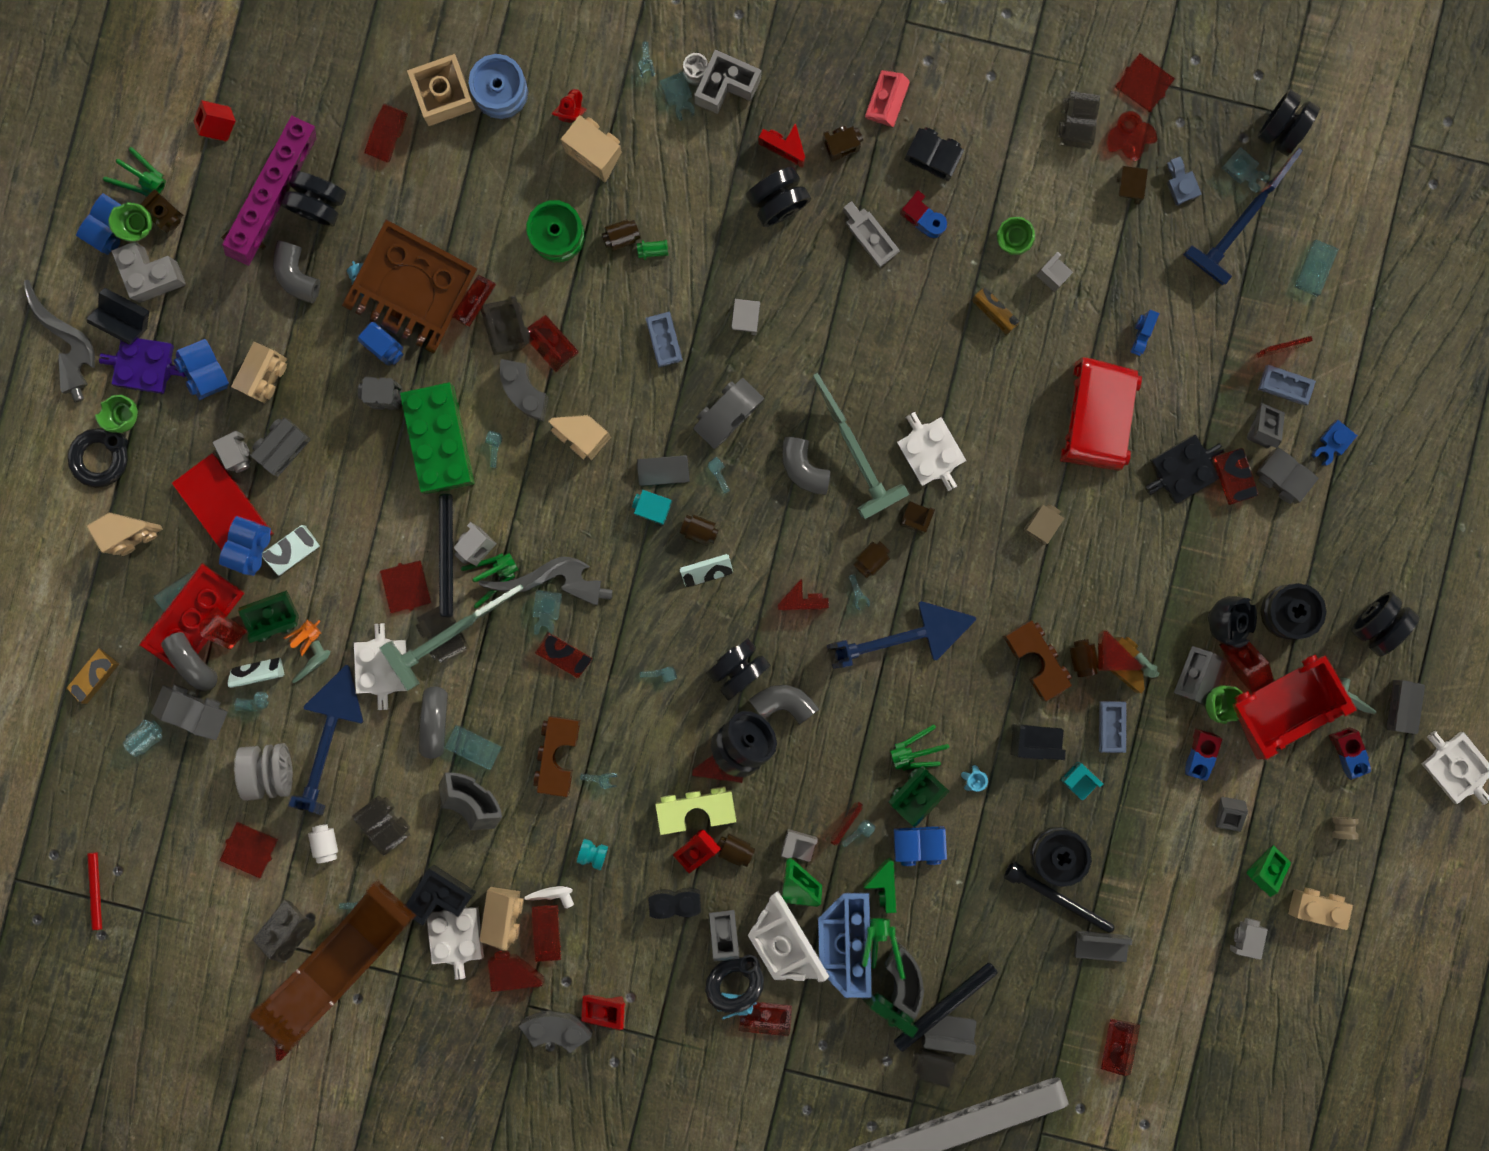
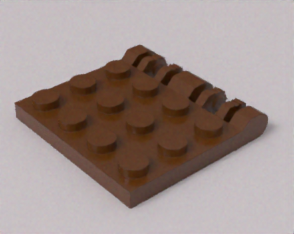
M385 220L342 307L351 311L359 294H363L364 296L357 307L356 314L361 315L364 312L369 298L378 302L370 315L369 321L376 322L384 306L388 307L389 309L380 326L397 334L405 317L409 318L410 320L401 337L404 339L410 337L415 323L424 326L416 339L415 345L421 347L431 330L433 333L425 346V350L434 354L477 268L398 225Z

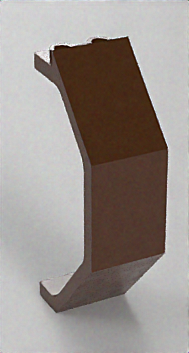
M379 880L375 881L366 890L367 893L346 918L304 963L250 1014L249 1018L253 1021L254 1025L261 1031H264L272 1039L273 1043L286 1053L329 1011L416 916Z

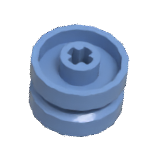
M492 54L484 56L475 63L470 71L468 83L471 94L480 110L488 116L498 119L512 117L521 111L527 102L528 87L523 71L517 62L506 55Z

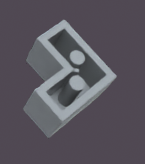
M715 50L694 95L695 104L718 114L728 92L751 102L761 80V70Z
M132 242L112 250L129 298L138 303L186 285L177 261L169 256L150 262L146 249L137 242Z

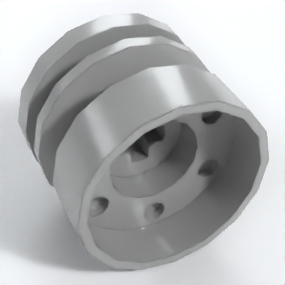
M285 743L276 744L275 747L272 744L265 745L263 754L259 746L238 748L235 757V780L239 796L243 801L262 799L265 790L270 798H275L277 795L280 797L290 795L293 768L290 753Z

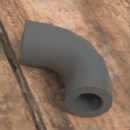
M277 240L273 257V269L277 282L286 293L299 300L314 303L319 294L320 280L307 276L300 271L298 264L302 248Z
M784 437L782 449L783 466L788 477L801 489L826 495L830 480V470L819 469L809 463L807 459L808 440Z
M175 633L163 640L161 647L172 665L188 684L202 692H207L215 687L218 678L217 673L201 660L184 633Z
M789 685L770 686L749 699L750 703L764 719L778 710H785L795 718L799 725L819 710L814 701L801 689Z
M429 687L422 694L419 753L425 758L430 759L437 758L444 752L448 693L440 687Z

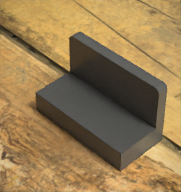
M1192 646L1174 693L1206 706L1207 695L1218 686L1227 660L1213 652Z
M1393 680L1386 730L1418 734L1425 690L1424 684Z
M1076 931L1074 956L1076 958L1127 962L1128 945H1132L1133 939L1121 934Z
M947 1015L922 1036V1044L924 1048L975 1056L976 1044L974 1036L976 1021L974 1019Z

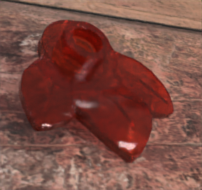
M1127 111L1121 114L1118 118L1117 126L1109 132L1107 137L1109 152H1116L1122 149L1124 155L1135 162L1142 156L1145 144L1157 142V134L1154 127L1149 123L1143 122L1140 115L1134 111ZM1131 121L1133 128H1127L1125 122Z

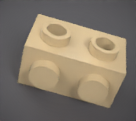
M1305 888L1303 892L1294 889L1288 914L1297 919L1348 930L1353 905L1345 902V897L1330 893L1329 897L1320 896V891Z

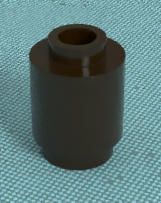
M626 219L604 227L605 232L601 233L606 248L611 247L612 251L635 244L636 240L641 239L635 220L628 221Z
M686 515L680 534L685 535V538L707 547L709 542L714 544L719 529L715 528L716 523L696 515H693V517Z
M872 541L855 558L857 561L853 566L865 578H868L870 575L874 576L890 560L888 556L890 551L880 541L877 544Z
M1089 639L1074 641V646L1070 647V654L1077 677L1098 674L1097 668L1099 663L1095 643H1089Z
M729 833L726 837L721 836L717 844L721 848L718 857L739 867L741 865L747 867L755 852V848L751 847L750 843Z

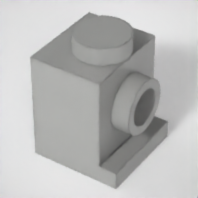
M237 431L214 441L213 444L225 469L239 473L248 469L251 462L248 458L250 455L249 448L244 441H240L244 439V436Z
M470 522L467 525L470 530L462 534L458 539V543L453 547L457 551L454 555L464 564L470 562L477 566L497 543L480 527Z
M1245 918L1244 922H1240V927H1237L1235 930L1234 941L1236 946L1230 945V951L1238 955L1262 959L1268 929L1260 926V921Z

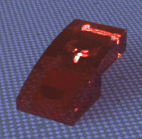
M383 104L372 128L364 153L382 161L390 162L397 138L401 137L408 113L388 104Z
M558 905L533 906L535 962L561 960Z

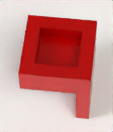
M201 100L193 122L198 135L228 141L236 120L229 106Z

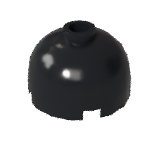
M1227 596L1217 601L1208 615L1212 636L1227 646L1243 647L1248 644L1250 640L1246 638L1249 632L1254 633L1257 624V609L1255 605L1250 604L1252 600L1240 596Z

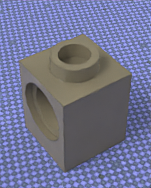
M1050 504L1039 506L1023 532L1043 545L1048 544L1064 520L1059 515L1061 511Z

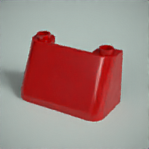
M1081 357L1074 365L1073 375L1078 378L1074 380L1073 386H1075L1069 431L1065 437L1067 442L1065 449L1061 451L1060 462L1120 471L1130 461L1131 451L1127 449L1136 391L1140 390L1142 376H1138V370Z
M1315 654L1301 661L1303 666L1251 694L1246 691L1234 698L1236 702L1233 704V708L1257 760H1267L1278 754L1276 749L1282 750L1286 745L1322 725L1331 723L1336 718L1342 715L1347 716L1357 710L1326 655L1318 658Z

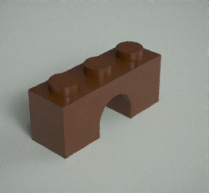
M1029 620L1002 637L1015 658H1020L1030 652L1039 657L1041 669L1029 681L1040 699L1046 702L1071 687L1072 685L1069 680L1072 677L1064 665L1060 667L1056 660L1058 654L1051 644L1047 645L1044 641L1043 636L1045 633L1039 623L1036 622L1034 624L1032 620Z
M548 716V721H543L541 735L545 736L544 746H539L537 761H541L540 771L535 772L533 786H538L537 793L562 797L569 796L573 770L561 768L556 763L555 753L560 746L577 745L581 720Z

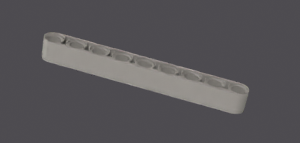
M1051 1078L864 1143L848 1151H943L1066 1107L1069 1102L1061 1079Z

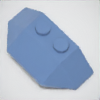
M843 893L818 918L819 960L829 975L827 979L845 998H871V950L867 966H862L867 940V927L870 926L869 893Z

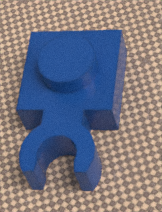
M1149 310L1144 315L1139 316L1135 325V329L1138 332L1130 353L1138 356L1144 353L1147 341L1159 316L1158 312Z
M1336 420L1319 439L1325 445L1315 449L1312 457L1316 458L1320 453H1324L1326 459L1321 465L1327 466L1333 461V453L1338 456L1342 455L1357 435L1342 422Z

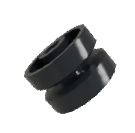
M1289 89L1265 121L1257 138L1270 144L1282 133L1277 141L1276 150L1288 156L1312 127L1320 107L1308 101L1295 112L1301 102V95Z
M787 167L769 175L746 193L751 206L760 208L757 217L763 227L775 225L791 217L811 201L806 188L797 186L800 177L794 167Z
M293 171L289 185L297 192H286L281 206L307 220L326 226H335L339 214L331 206H341L347 194L345 190L317 176L301 171Z
M1295 583L1277 586L1269 591L1262 601L1260 612L1262 622L1270 633L1278 638L1299 640L1309 638L1320 630L1325 623L1327 610L1325 601L1317 590L1309 585Z
M1387 592L1364 610L1354 623L1351 631L1361 641L1369 640V648L1377 656L1382 657L1397 648L1412 633L1420 618L1410 607L1401 608L1402 600L1393 592Z
M749 638L738 647H732L717 660L718 663L706 672L713 683L720 682L727 675L730 677L721 686L720 690L728 701L771 666L764 656H757L750 663L746 661L756 650V647Z
M742 711L731 717L726 724L716 731L712 736L710 746L716 763L726 773L735 777H747L772 758L776 752L777 740L771 725L762 716L754 712Z
M1050 827L1040 832L1033 840L1030 849L1031 864L1035 871L1050 884L1060 887L1072 886L1082 881L1089 872L1092 862L1091 850L1087 842L1077 833L1063 827ZM1059 853L1063 854V858L1061 860L1057 859V855Z

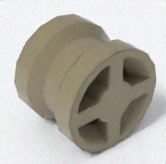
M1332 817V823L1335 825L1332 838L1358 839L1356 826L1359 824V818Z

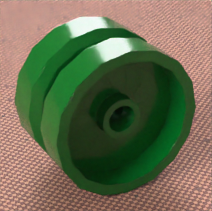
M560 200L543 202L534 208L526 223L527 236L535 252L545 260L565 262L574 258L583 246L585 233L582 221L577 211L568 203ZM557 229L558 233L553 234L552 231Z

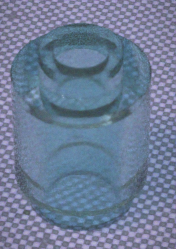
M144 720L126 736L123 746L134 757H138L140 754L144 755L162 739L161 732L163 730L155 721L149 722Z

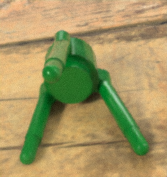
M129 147V151L150 173L147 171L141 173L120 159H116V163L139 178L138 184L141 185V188L116 179L103 177L105 182L141 193L146 197L154 189L161 193L166 184V180L163 179L164 175L149 164L133 147Z
M501 553L495 557L482 560L477 566L471 563L461 567V571H466L494 563L493 568L472 579L473 582L484 579L496 572L499 577L505 576L499 582L510 581L515 578L514 573L519 571L510 553L506 555ZM490 589L474 604V608H479L497 591Z
M931 725L904 742L895 744L896 749L890 750L896 770L902 768L905 771L921 768L922 766L927 768L941 765L939 761L912 762H915L914 758L949 749L948 744L912 753L910 747L905 748L935 730V725Z
M870 919V926L867 927V940L862 966H867L872 945L871 968H876L878 942L887 941V936H890L901 980H904L905 975L895 936V927L890 926V919Z

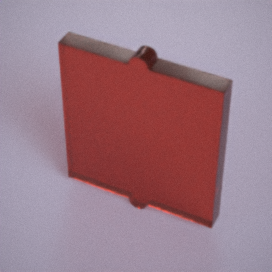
M1140 53L1131 66L1125 68V74L1116 84L1115 88L1150 113L1158 101L1166 96L1165 92L1175 78Z
M1312 336L1269 346L1260 350L1257 353V357L1260 358L1300 348L1312 342Z
M421 560L404 565L398 563L396 567L380 570L390 613L407 609L413 611L415 607L432 603Z
M855 802L832 835L830 843L838 845L863 809L862 803Z
M236 822L230 838L226 839L227 845L220 861L253 876L262 878L268 862L272 861L271 855L278 839L240 822Z

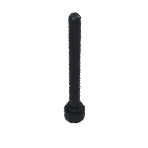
M1012 861L1008 866L1004 879L1013 884L1015 882L1018 884L1023 883L1108 933L1114 931L1115 927L1111 922L1029 876L1021 864Z

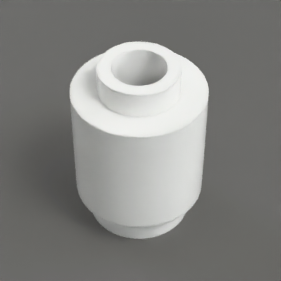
M327 824L312 827L313 832L308 833L312 856L316 858V862L324 863L337 859L338 847L334 828H328Z

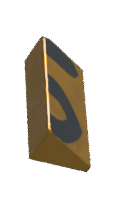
M987 288L981 289L973 297L972 302L1005 334L1008 335L1019 324L1020 321Z
M99 648L68 685L67 689L81 704H87L118 667L119 663Z

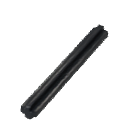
M451 494L439 495V615L444 618L453 616V496Z
M991 963L984 965L914 1023L918 1030L913 1038L903 1032L894 1039L895 1046L899 1051H905L998 974L997 969Z

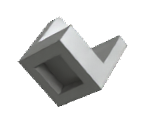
M1059 252L1036 275L1054 292L1073 273L1059 260L1061 256Z
M735 299L732 329L752 332V335H757L760 302Z
M788 829L781 856L786 858L794 857L809 862L811 861L818 838Z

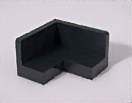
M1013 724L1010 754L1019 758L1065 760L1066 750L1062 749L1064 730L1061 728Z
M432 865L411 895L406 906L416 915L413 920L423 926L437 904L456 917H459L476 891L436 865Z

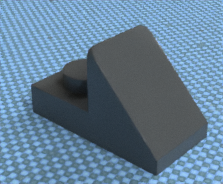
M1261 403L1248 432L1247 439L1266 448L1270 446L1278 448L1282 442L1285 413Z
M735 911L709 913L713 960L720 961L739 958Z

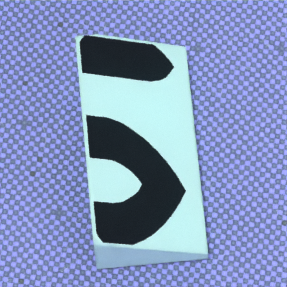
M301 525L264 551L262 557L280 576L319 548L320 545L308 528Z
M725 554L681 567L680 572L685 586L690 587L733 573L729 555Z
M281 658L232 668L228 679V687H239L283 677L285 674Z

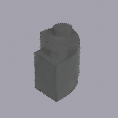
M501 359L500 377L509 399L527 416L544 422L549 397L532 386L529 379V367L524 363Z
M744 378L740 379L736 384L731 381L722 390L724 395L710 409L708 407L704 408L696 417L700 421L693 429L714 449L722 444L765 399Z
M174 684L172 688L163 685L151 714L161 721L181 727L195 735L217 740L228 713L220 708L221 703L211 698L203 700L188 694V689L180 685Z
M445 773L438 784L442 808L452 809L461 814L467 821L470 830L495 829L502 819V813L493 794L489 790L486 791L475 782V779L459 773Z
M898 942L905 979H900L892 950L884 962L894 978V991L890 999L896 1007L915 1019L921 1008L924 995L921 971L911 954Z
M552 1010L532 1014L523 1019L519 1025L533 1047L542 1043H555L563 1046L569 1053L589 1040L593 1033V1030L575 1015Z

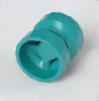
M584 838L576 863L585 865L591 862L594 869L601 871L609 846L600 844L598 847H595L596 845L591 840Z

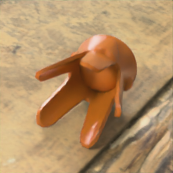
M307 619L299 629L285 636L284 639L291 637L289 642H291L290 646L292 648H295L304 641L300 647V653L303 656L310 644L321 634V631L316 627L320 620L313 624Z

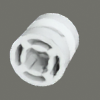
M689 54L683 62L685 79L692 85L700 84L708 66L707 59L702 54Z

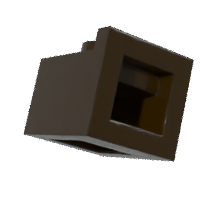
M846 126L835 129L832 135L828 131L823 133L822 140L831 162L860 151L863 138L858 127L846 128Z
M155 189L140 204L150 213L152 222L166 233L176 229L181 223V218L184 216ZM162 209H164L163 213L161 215H158L159 212Z

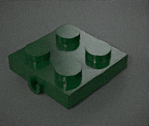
M877 991L874 995L871 993V998H862L866 1005L886 1019L891 1027L896 1026L913 1038L918 1030L913 1024L915 1019L898 1007L893 1009V1004Z

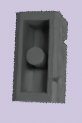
M364 377L362 384L359 383L358 398L369 407L384 410L385 408L388 410H400L402 408L400 393L403 392V388L392 378Z
M285 417L282 420L277 419L272 423L269 428L271 431L265 439L260 438L253 445L252 449L254 452L251 454L252 458L277 477L280 476L311 440L308 435Z

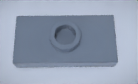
M670 312L647 317L646 322L658 368L682 362Z
M1267 365L1258 390L1306 406L1309 404L1316 381Z
M1099 701V752L1126 753V702Z

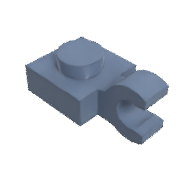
M1181 157L1170 160L1167 166L1173 179L1169 180L1167 184L1175 204L1179 205L1200 196L1201 191L1193 171L1185 174L1184 163Z

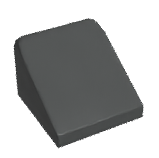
M1221 797L1216 827L1241 832L1248 814L1246 802Z

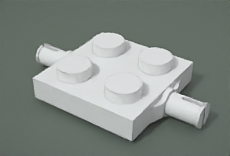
M915 412L911 414L914 421L908 415L906 418L913 431L897 443L921 485L923 486L932 480L942 479L948 491L952 490L949 482L953 488L957 487L950 473L955 467L964 463L966 459L942 417L929 424L922 425Z
M385 623L380 624V633L379 624H374L375 639L368 642L354 643L356 693L377 695L378 710H388V694L407 690L379 649L385 643L392 641L385 639ZM406 640L393 641L402 655L407 652Z
M1436 731L1430 733L1431 735H1428L1427 738L1436 747V750L1422 763L1427 772L1453 803L1458 804L1465 797L1475 794L1482 805L1487 804L1489 795L1482 787L1489 778V762L1464 732H1459L1446 742L1442 740Z
M479 907L465 908L459 917L445 909L433 911L427 919L432 964H454L455 979L466 978L464 963L469 960L484 958L483 944L480 942Z

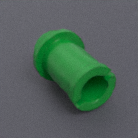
M641 240L642 243H637L638 258L646 260V257L668 256L667 240L644 242V240Z

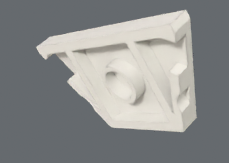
M775 892L770 897L769 903L761 912L757 923L752 927L748 937L774 980L790 978L794 981H804L805 979H818V982L825 981L829 977L828 973L780 892Z

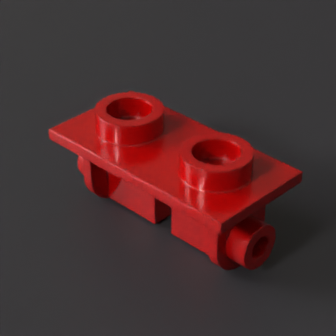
M572 89L568 96L561 99L560 105L552 112V115L558 116L560 121L573 123V120L575 121L579 115L582 116L587 108L581 107L583 100L581 91Z

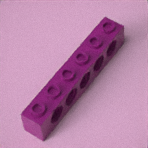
M291 115L222 244L226 256L247 266L250 265L281 207L284 194L289 192L291 188L289 181L293 171H300L317 139L315 126Z

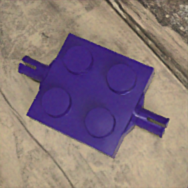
M137 338L129 345L120 340L119 350L115 356L103 353L99 356L101 357L99 358L100 364L114 366L111 384L115 387L164 394L166 383L171 375L186 377L184 372L180 373L176 365L172 363L174 345L171 343Z

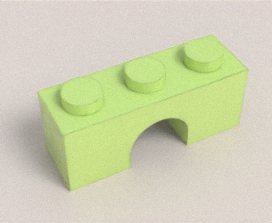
M725 786L712 788L711 793L701 795V791L685 793V798L676 799L675 795L660 797L661 802L656 803L660 835L686 831L685 816L694 808L703 809L708 813L711 826L736 822L732 790L726 791Z

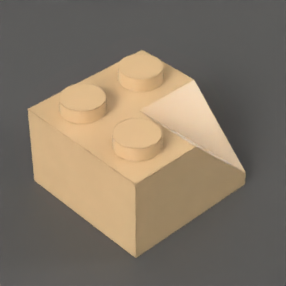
M455 54L407 70L421 112L428 126L476 110Z
M579 115L561 138L565 153L606 182L622 153L619 145L620 141L609 132L606 135L599 130L600 126L591 118L587 117V119H584Z

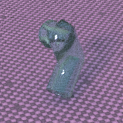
M257 692L254 695V699L236 698L235 711L256 712L267 708L269 705V701H267L268 694Z

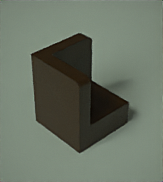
M1122 166L1117 174V182H1120L1119 197L1134 199V204H1140L1145 196L1148 169Z
M909 501L900 525L925 534L935 509L931 507L926 508Z

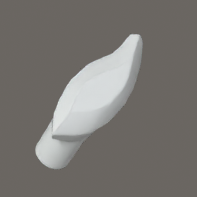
M564 886L545 888L525 896V900H552L560 898L564 908L574 905L570 896L572 889Z

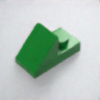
M1272 845L1248 869L1247 875L1260 889L1272 897L1278 893L1291 862Z
M889 858L866 880L863 887L865 889L883 888V891H879L880 907H884L886 913H896L894 861L892 858Z

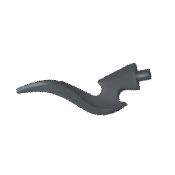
M26 280L24 281L25 292L33 315L44 327L71 345L69 353H59L60 389L64 394L71 392L74 402H80L84 400L80 388L88 385L80 369L84 364H89L90 367L95 368L93 346L84 333L51 314L37 298L30 281Z
M571 557L553 559L533 572L511 581L490 582L479 580L480 586L499 592H508L521 584L523 589L519 592L532 589L558 575H562L566 579L565 584L561 587L563 591L593 605H598L599 598L611 600L613 590L601 588V581H585L582 578V571L590 568V566Z

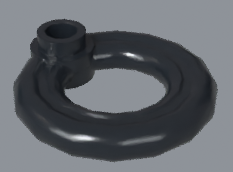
M102 428L88 429L77 435L70 444L67 455L68 466L74 478L83 485L93 488L107 487L118 481L125 472L128 462L127 438L121 433H111ZM116 437L118 442L115 446H112L111 440ZM94 443L105 444V447L112 452L113 459L111 465L107 470L100 473L91 472L83 462L84 451Z
M746 955L737 959L724 960L711 970L706 979L705 993L708 1002L716 1010L724 1013H739L749 1009L758 1001L764 987V977L758 959L753 955ZM741 972L744 977L749 979V987L746 992L737 998L725 997L720 990L723 978L730 973Z

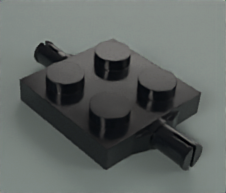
M1192 435L1152 458L1150 461L1156 470L1157 480L1145 486L1148 494L1152 495L1163 488L1168 492L1174 504H1177L1220 479L1213 466L1212 459L1224 453V449L1221 448L1222 445L1218 443L1206 450L1201 445L1198 437Z

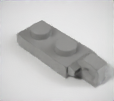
M852 201L843 207V212L849 218L846 222L849 230L879 268L900 252L870 212H867L865 209L859 211Z

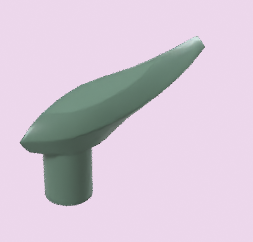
M319 640L310 644L314 656L292 680L293 683L319 667L329 657L331 651H324Z
M1142 653L1133 658L1141 667L1146 677L1154 678L1159 676L1157 666L1151 664Z
M1340 678L1356 709L1375 714L1376 711L1361 701L1356 695L1348 692L1350 679Z

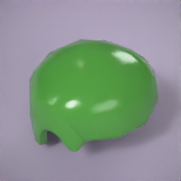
M131 202L114 207L108 218L110 230L117 238L131 242L145 238L152 229L153 224L151 215L146 208Z
M1010 217L1000 225L997 232V241L1004 252L1010 255H1022L1033 246L1035 231L1032 224L1025 218Z
M112 395L106 401L101 402V411L95 415L99 427L111 433H124L134 426L138 410L132 399L124 395Z
M1220 685L1212 689L1207 695L1205 706L1209 718L1222 724H1227L1229 721H1238L1239 719L1233 708V704L1236 702L1234 698L1243 692L1237 687Z

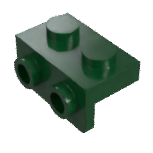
M287 590L241 606L238 609L239 615L248 631L247 639L249 643L255 641L264 642L272 635L280 632L282 634L289 633L298 625L299 615Z
M922 766L920 769H915L909 775L908 781L902 788H897L891 794V799L888 803L916 828L949 793V790Z

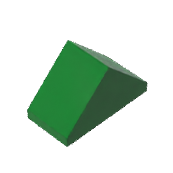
M792 858L787 859L782 888V898L785 903L814 907L820 906L822 884Z

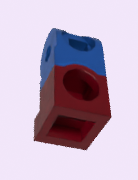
M917 190L901 210L900 215L930 238L940 237L947 227V220L943 214L934 213L923 203L926 196Z
M1348 727L1329 735L1331 743L1335 745L1341 760L1342 768L1350 780L1371 773L1369 758L1358 730Z
M1195 728L1194 741L1186 762L1185 775L1207 781L1215 765L1223 739L1217 734Z

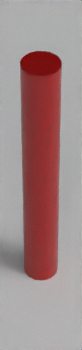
M98 852L87 853L92 930L102 929Z

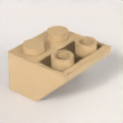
M253 342L231 387L265 403L275 392L276 386L274 384L278 376L281 377L286 370L287 364L285 362L287 358L268 347Z
M589 415L551 418L549 421L553 426L550 431L563 443L567 440L572 443L570 448L583 460L586 456L592 460L611 438L609 433Z
M108 513L87 525L102 553L121 554V556L135 550L134 546L142 541L143 543L152 541L157 537L156 533L163 530L161 525L113 513Z
M490 887L487 890L480 942L503 950H507L512 943H515L520 929V924H516V919L522 913L524 899L520 898L521 891Z

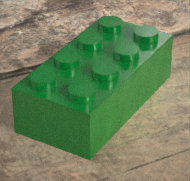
M448 382L401 392L400 396L420 492L427 495L475 484L455 387Z

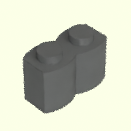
M1280 448L1274 449L1255 473L1260 477L1258 481L1269 489L1271 487L1275 488L1279 492L1278 496L1288 504L1292 502L1295 504L1300 503L1319 479L1313 472L1298 463L1292 456Z

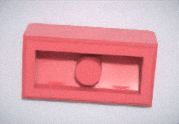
M881 70L865 118L894 127L910 82L903 73Z

